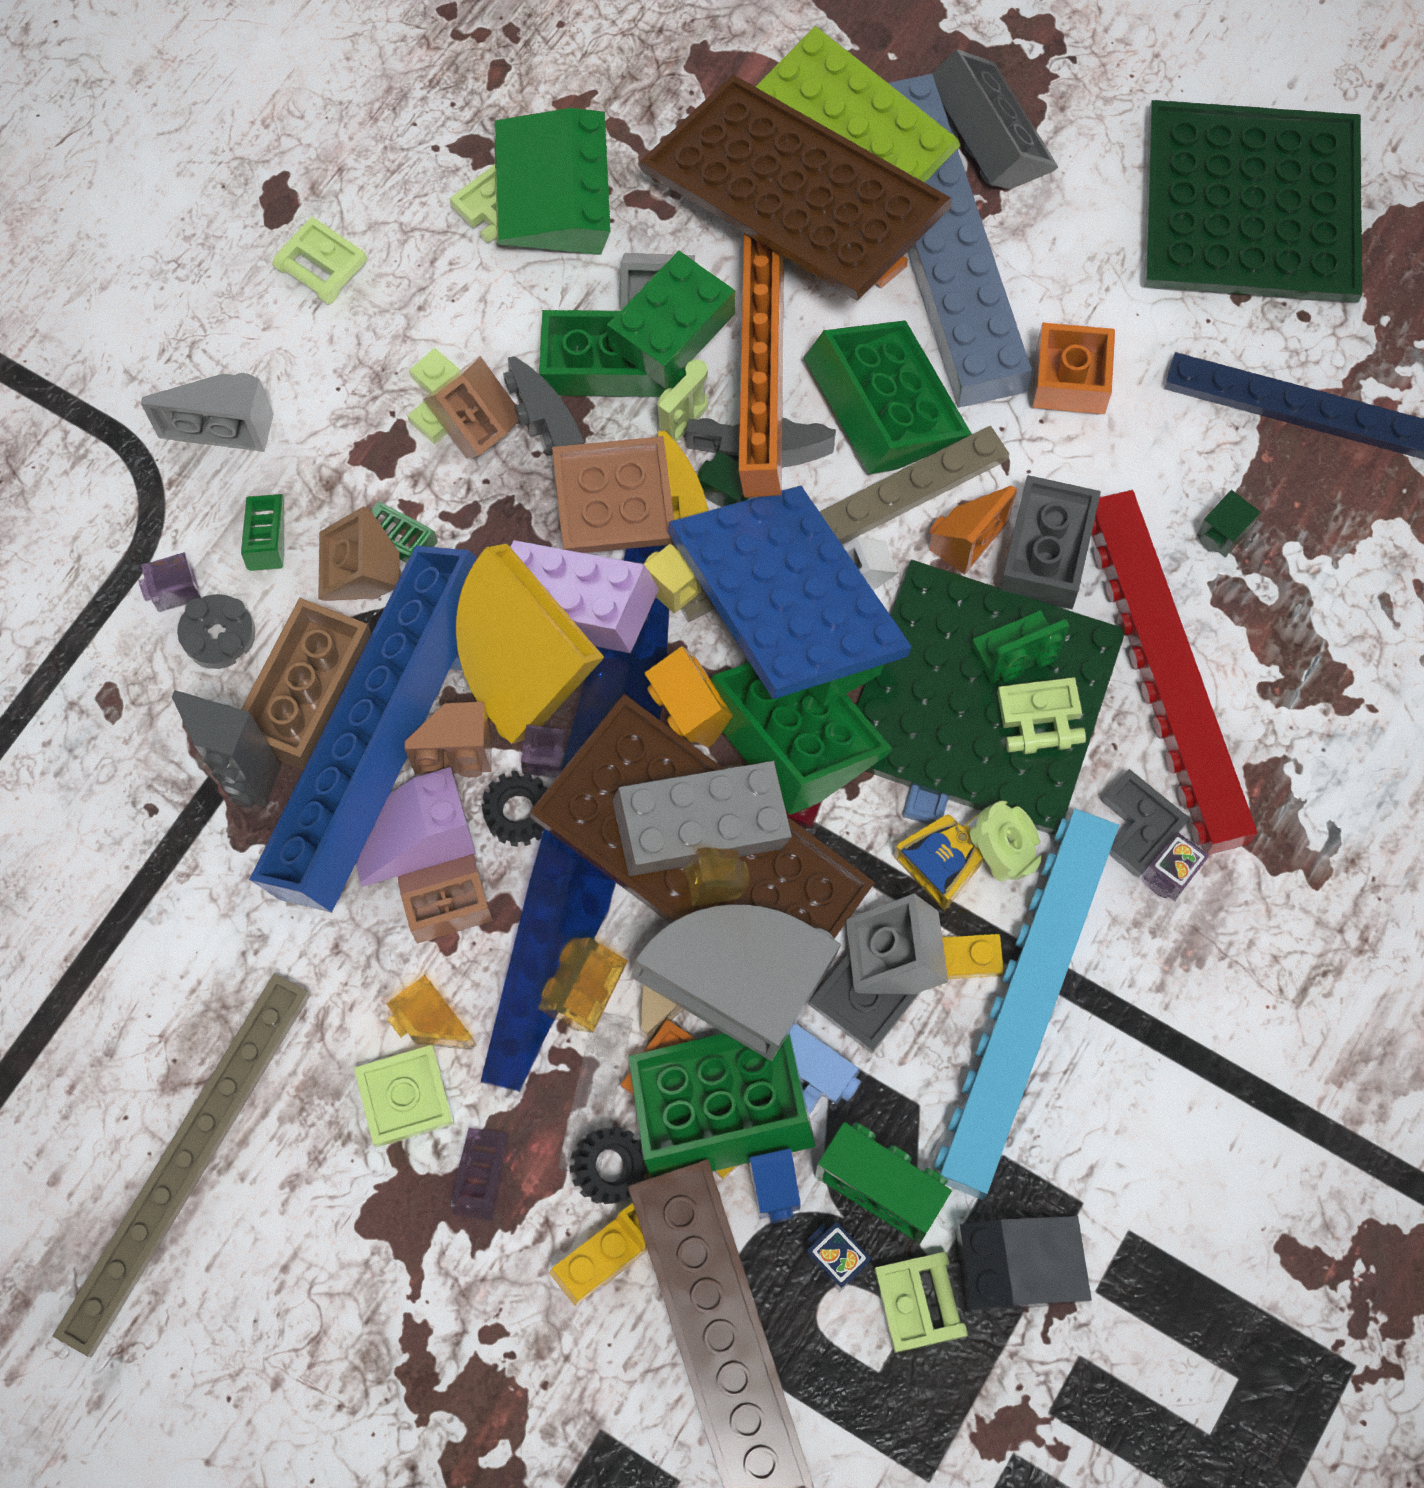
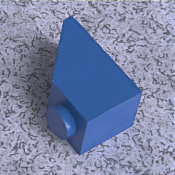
M791 1149L750 1157L749 1173L759 1218L769 1217L770 1223H779L793 1219V1212L800 1211L801 1202Z

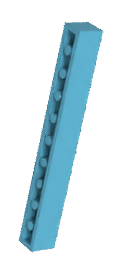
M1074 809L1070 820L1062 818L1054 838V840L1061 842L1057 855L1049 853L1041 874L1048 877L1044 890L1036 888L1028 909L1035 912L1031 926L1023 923L1015 946L1022 948L1018 961L1010 959L1002 982L1009 984L1004 998L996 996L989 1015L990 1019L995 1020L991 1035L983 1032L975 1055L982 1057L977 1072L969 1070L961 1092L968 1094L964 1109L955 1108L948 1126L949 1131L955 1132L950 1147L941 1146L934 1165L935 1169L940 1170V1175L947 1179L946 1186L981 1200L988 1194L1117 834L1119 825L1078 809Z

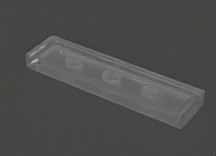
M593 1011L558 1165L559 1170L570 1172L569 1166L575 1163V1160L570 1159L572 1151L578 1150L579 1147L576 1144L579 1140L586 1138V1135L593 1131L610 1128L633 1025L632 1017ZM605 1150L600 1153L596 1161V1170L599 1175Z

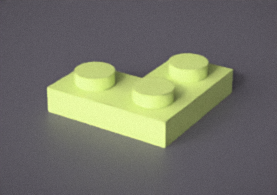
M433 348L409 370L410 377L430 394L459 372L460 369L436 348ZM424 401L408 415L409 423L434 445L447 434L444 427Z

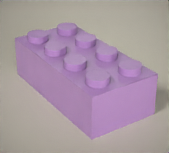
M513 541L511 549L594 646L631 653L659 591L645 564Z

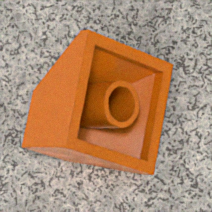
M1010 485L955 507L946 518L941 515L929 531V534L932 535L929 550L965 575L1009 523L1017 489Z

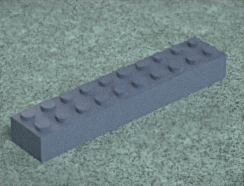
M932 74L889 83L952 134ZM957 149L925 182L951 197V208L907 252L957 407L961 408L1027 393L1032 368Z

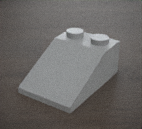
M220 374L142 397L141 405L159 439L265 452L274 413L260 379L250 374Z

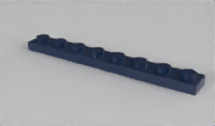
M1174 353L1164 386L1165 390L1424 460V418L1182 353Z

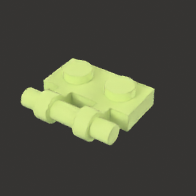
M494 164L449 198L451 207L472 228H475L482 221L488 224L486 228L480 231V235L486 243H490L497 237Z
M1075 677L1001 686L998 688L997 695L1003 727L1019 726L1020 729L1019 736L1006 737L1008 752L1023 751V754L1036 753L1037 749L1056 746L1058 750L1070 749L1072 744L1086 742L1084 728L1069 729L1068 720L1080 719L1082 715ZM1054 723L1055 731L1035 733L1033 724Z

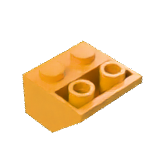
M681 646L645 672L646 677L651 683L647 689L659 706L664 704L671 715L667 718V721L674 732L681 737L685 736L691 743L697 742L709 748L718 739L733 717V714L695 654Z

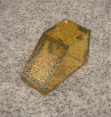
M709 847L699 848L684 868L693 907L739 899L746 891V885H749L750 881L748 867L745 862H740L738 850Z
M426 975L386 1003L393 1014L387 1018V1021L400 1038L408 1034L414 1044L471 1050L477 1046L471 1034Z

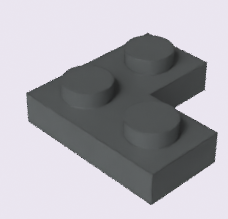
M1130 769L1103 798L1104 803L1131 824L1128 830L1112 846L1109 854L1138 878L1190 820V817Z

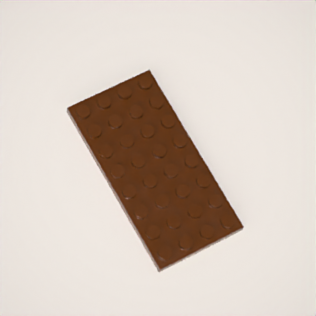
M734 74L640 160L641 169L644 173L857 301L951 208V197Z
M623 694L529 812L528 816L670 924L688 914L714 906L752 905L791 915L813 928H821L829 932L835 939L846 924V919L851 917L875 883L788 816L787 819L792 838L780 850L629 876L612 801L618 788L718 771L724 768L625 694Z

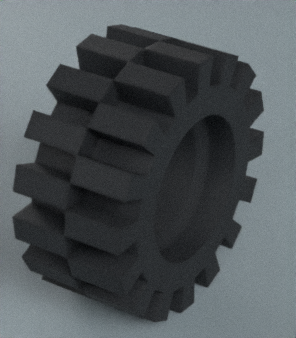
M511 771L512 777L506 778L504 773L498 776L500 782L496 784L492 781L488 785L489 793L485 791L483 794L484 804H482V812L490 833L493 836L496 835L498 840L504 844L506 841H510L511 846L518 847V842H524L525 846L531 845L530 839L536 838L539 841L543 838L542 832L544 830L548 831L530 817L520 822L507 819L503 814V808L505 803L515 796L528 798L534 807L548 788L543 786L540 778L536 777V779H533L531 773L524 772V776H519L518 771Z
M608 1127L587 1134L586 1138L579 1140L576 1144L579 1148L576 1151H572L570 1159L575 1160V1163L570 1165L569 1169L570 1173L575 1172L576 1179L572 1180L575 1187L580 1186L582 1188L579 1193L584 1198L591 1197V1202L597 1204L624 1202L628 1200L627 1198L631 1197L627 1186L646 1180L643 1176L649 1173L647 1166L644 1165L643 1152L640 1149L642 1147L641 1139L634 1140L633 1136L635 1134L629 1130L623 1132L620 1127ZM604 1150L615 1151L623 1161V1172L614 1182L603 1180L596 1170L597 1158Z

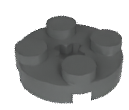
M213 594L202 598H194L186 604L185 612L178 623L177 635L179 643L187 656L192 658L195 663L208 669H222L235 664V659L239 658L244 652L247 654L252 648L255 640V624L241 600L228 595ZM216 624L226 628L225 632L218 634L217 639H212L211 634L208 633V630Z

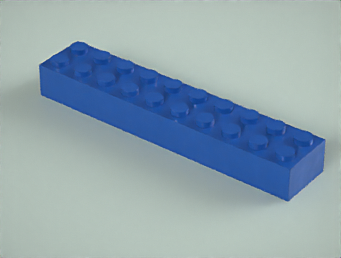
M415 546L249 879L277 899L332 913L375 826V822L391 793L392 787L407 760L405 741L424 723L458 653L456 639L458 602L466 577L478 559L469 550Z

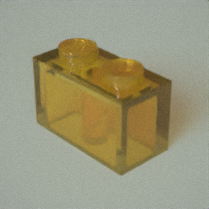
M573 938L572 941L565 945L560 954L559 962L561 964L555 976L547 981L542 990L541 997L543 1000L538 1009L575 1031L594 1032L628 960L591 938Z

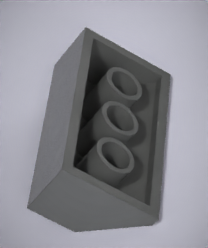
M956 49L932 73L942 104L950 115L948 118L950 124L956 131L961 133L966 142L964 144L966 151L977 160L981 167L980 174L989 185L1013 189L1054 172L1058 168V165L995 62Z
M174 690L172 699L191 740L203 757V762L209 766L212 775L217 778L221 788L230 797L229 800L245 808H251L252 804L265 808L282 766L252 714L248 711Z

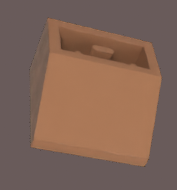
M481 356L475 358L423 399L466 459L480 456L504 437L518 422L515 411L516 404Z
M484 702L444 703L405 741V751L415 775L421 776L451 767L453 773H459L463 777H478L482 775V772H492V728Z
M474 854L398 876L400 895L409 928L417 944L493 921Z

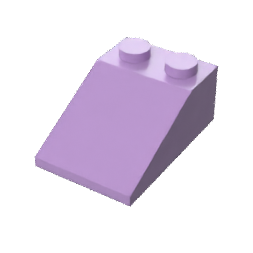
M451 767L414 777L390 793L356 863L362 887L476 853L461 796Z

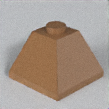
M363 506L319 532V600L377 599L394 590L401 576L399 551L369 508Z

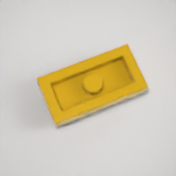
M1000 934L942 937L948 980L999 977L1003 975Z

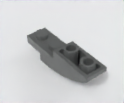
M516 356L508 357V372L503 373L509 394L515 393L519 404L515 405V411L520 425H527L531 437L540 434L546 454H553L552 447L584 444L585 442L574 418L556 391L542 376ZM552 465V471L555 478L554 465Z
M782 417V468L800 465L832 454L835 447L836 429L828 428L820 423H811L809 425L795 423ZM701 418L699 420L688 419L686 428V445L688 449L712 453L720 451L739 462L740 424L735 426L720 424L709 418Z

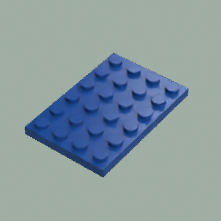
M801 485L782 490V495L760 496L669 522L667 531L772 699L909 656L912 646Z

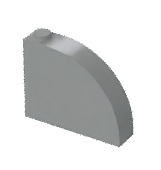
M752 905L714 906L688 914L661 930L645 946L635 960L631 978L772 1061L832 965L841 943L834 940L829 932L821 928H813L807 923L777 910Z

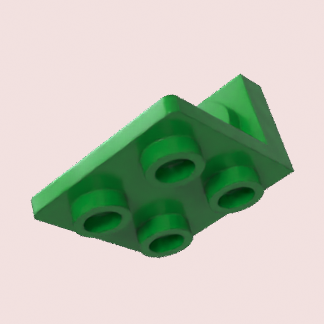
M1040 610L972 639L971 646L991 683L1001 679L1004 682H1008L1021 676L1024 673V669L1036 664L1038 667H1044L1057 660L1070 626L1066 619L1049 626Z

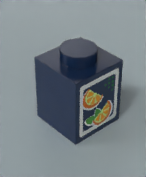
M838 1222L830 1229L823 1224L807 1239V1243L811 1247L806 1251L805 1256L839 1293L872 1260Z

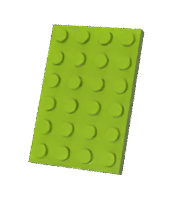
M816 25L756 86L758 89L924 183L961 146L958 138Z

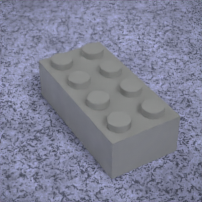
M774 761L623 786L618 788L612 800L629 876L780 850L792 838Z

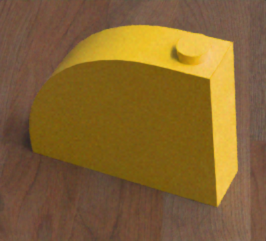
M508 544L486 547L469 571L461 590L456 616L457 649L464 676L477 702H484L487 715L496 725L497 732L511 744L531 738L603 660L604 656Z

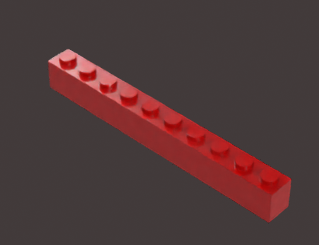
M1132 489L1099 497L1091 533L1096 545L1094 549L1095 561L1098 568L1105 571L1108 579L1106 581L1108 598L1111 602H1116L1120 613L1117 617L1118 626L1122 628L1124 636H1128L1132 647L1129 650L1132 666L1135 670H1140L1144 681L1141 684L1144 700L1147 704H1152L1156 715L1153 720L1154 728L1158 738H1164L1168 750L1166 752L1168 768L1172 774L1176 773L1181 786L1178 788L1181 805L1185 810L1189 809L1193 823H1191V833L1196 845L1202 846L1205 856L1250 845L1258 832L1135 492Z

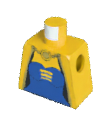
M947 814L896 845L894 853L896 861L944 911L984 862L980 849L972 843L970 837V830L976 826L978 815H974L961 826L951 815Z

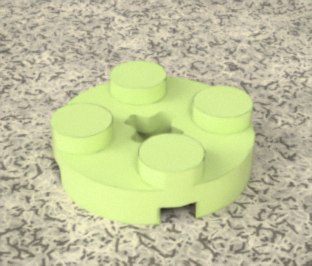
M999 801L984 808L978 815L976 826L970 830L972 843L980 849L985 861L991 867V872L995 879L1001 882L1008 879L1019 880L1034 873L1041 863V855L1036 857L1035 846L1040 844V838L1033 821L1020 807L1010 808L1005 805L1008 803L1006 801Z

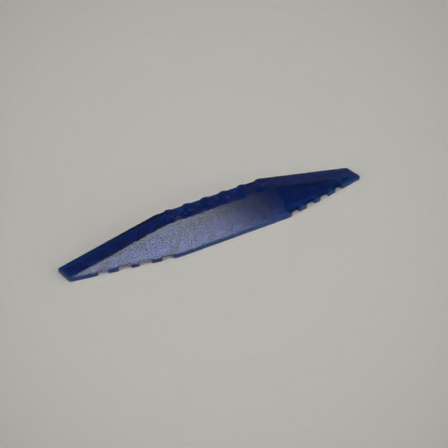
M668 545L626 549L623 561L644 564L652 553L660 552ZM656 597L631 653L596 646L604 658L586 677L560 773L623 694L660 720L664 704L659 706L650 695L647 687L651 683L645 675L646 671L668 655L669 608ZM545 828L530 877L480 1081L483 1084L517 1092L521 1091L543 1047L542 1044L560 1012L559 1009L568 991L571 990L585 957L588 956L595 942V936L609 913L617 884Z

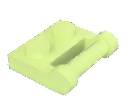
M311 216L277 252L272 266L281 273H289L317 292L318 298L323 302L331 304L338 297L341 288L368 259L366 252ZM301 254L331 276L324 281L294 259Z
M694 359L687 363L685 377L673 389L668 388L665 390L657 403L659 431H666L676 443L686 433L688 419L698 420L708 409V396L704 390V381L707 379L708 368L706 363L700 359Z
M947 1252L884 1265L874 1269L894 1353L968 1336L966 1325L960 1322L946 1267L950 1265ZM929 1270L944 1323L943 1328L934 1330L919 1272Z

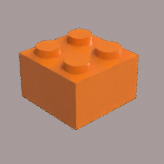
M1042 322L1036 346L1032 408L1105 414L1112 394L1115 329Z

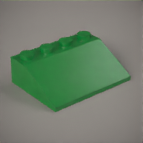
M565 108L495 120L497 244L601 255L611 232L605 112Z
M906 320L823 330L804 356L807 365L869 475L900 469L972 435Z
M750 662L713 675L711 678L712 683L733 714V717L722 732L749 765L774 761L785 810L789 815L822 802L891 753L892 747L847 694L825 706L807 689L772 699Z
M725 1033L628 1056L643 1157L651 1178L707 1159L713 1172L747 1164L750 1157L786 1149H791L793 1153L816 1147L790 1033L772 1061Z

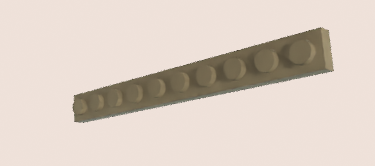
M990 425L819 512L840 543L844 544L1008 461L1010 453ZM702 588V592L680 610L689 623L716 608Z
M275 973L272 975L52 1337L87 1357H93L311 996L307 990Z

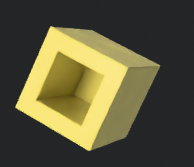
M671 544L660 552L652 553L646 559L644 564L659 588L656 598L674 614L702 592V586L687 562Z

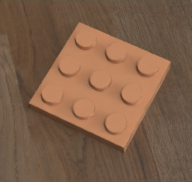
M664 436L552 447L564 550L591 553L675 544L667 532L669 522L674 520Z

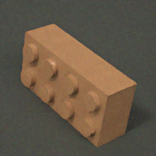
M300 597L241 710L252 714L278 761L304 770L372 633L368 624Z

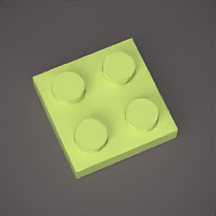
M433 1045L354 1067L372 1143L375 1148L454 1125Z

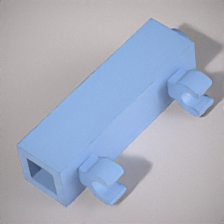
M795 1023L790 1031L800 1078L808 1085L804 1090L809 1115L822 1096L835 1105L842 1098L848 1102L861 1084V1081L856 1078L860 1073L859 1068Z

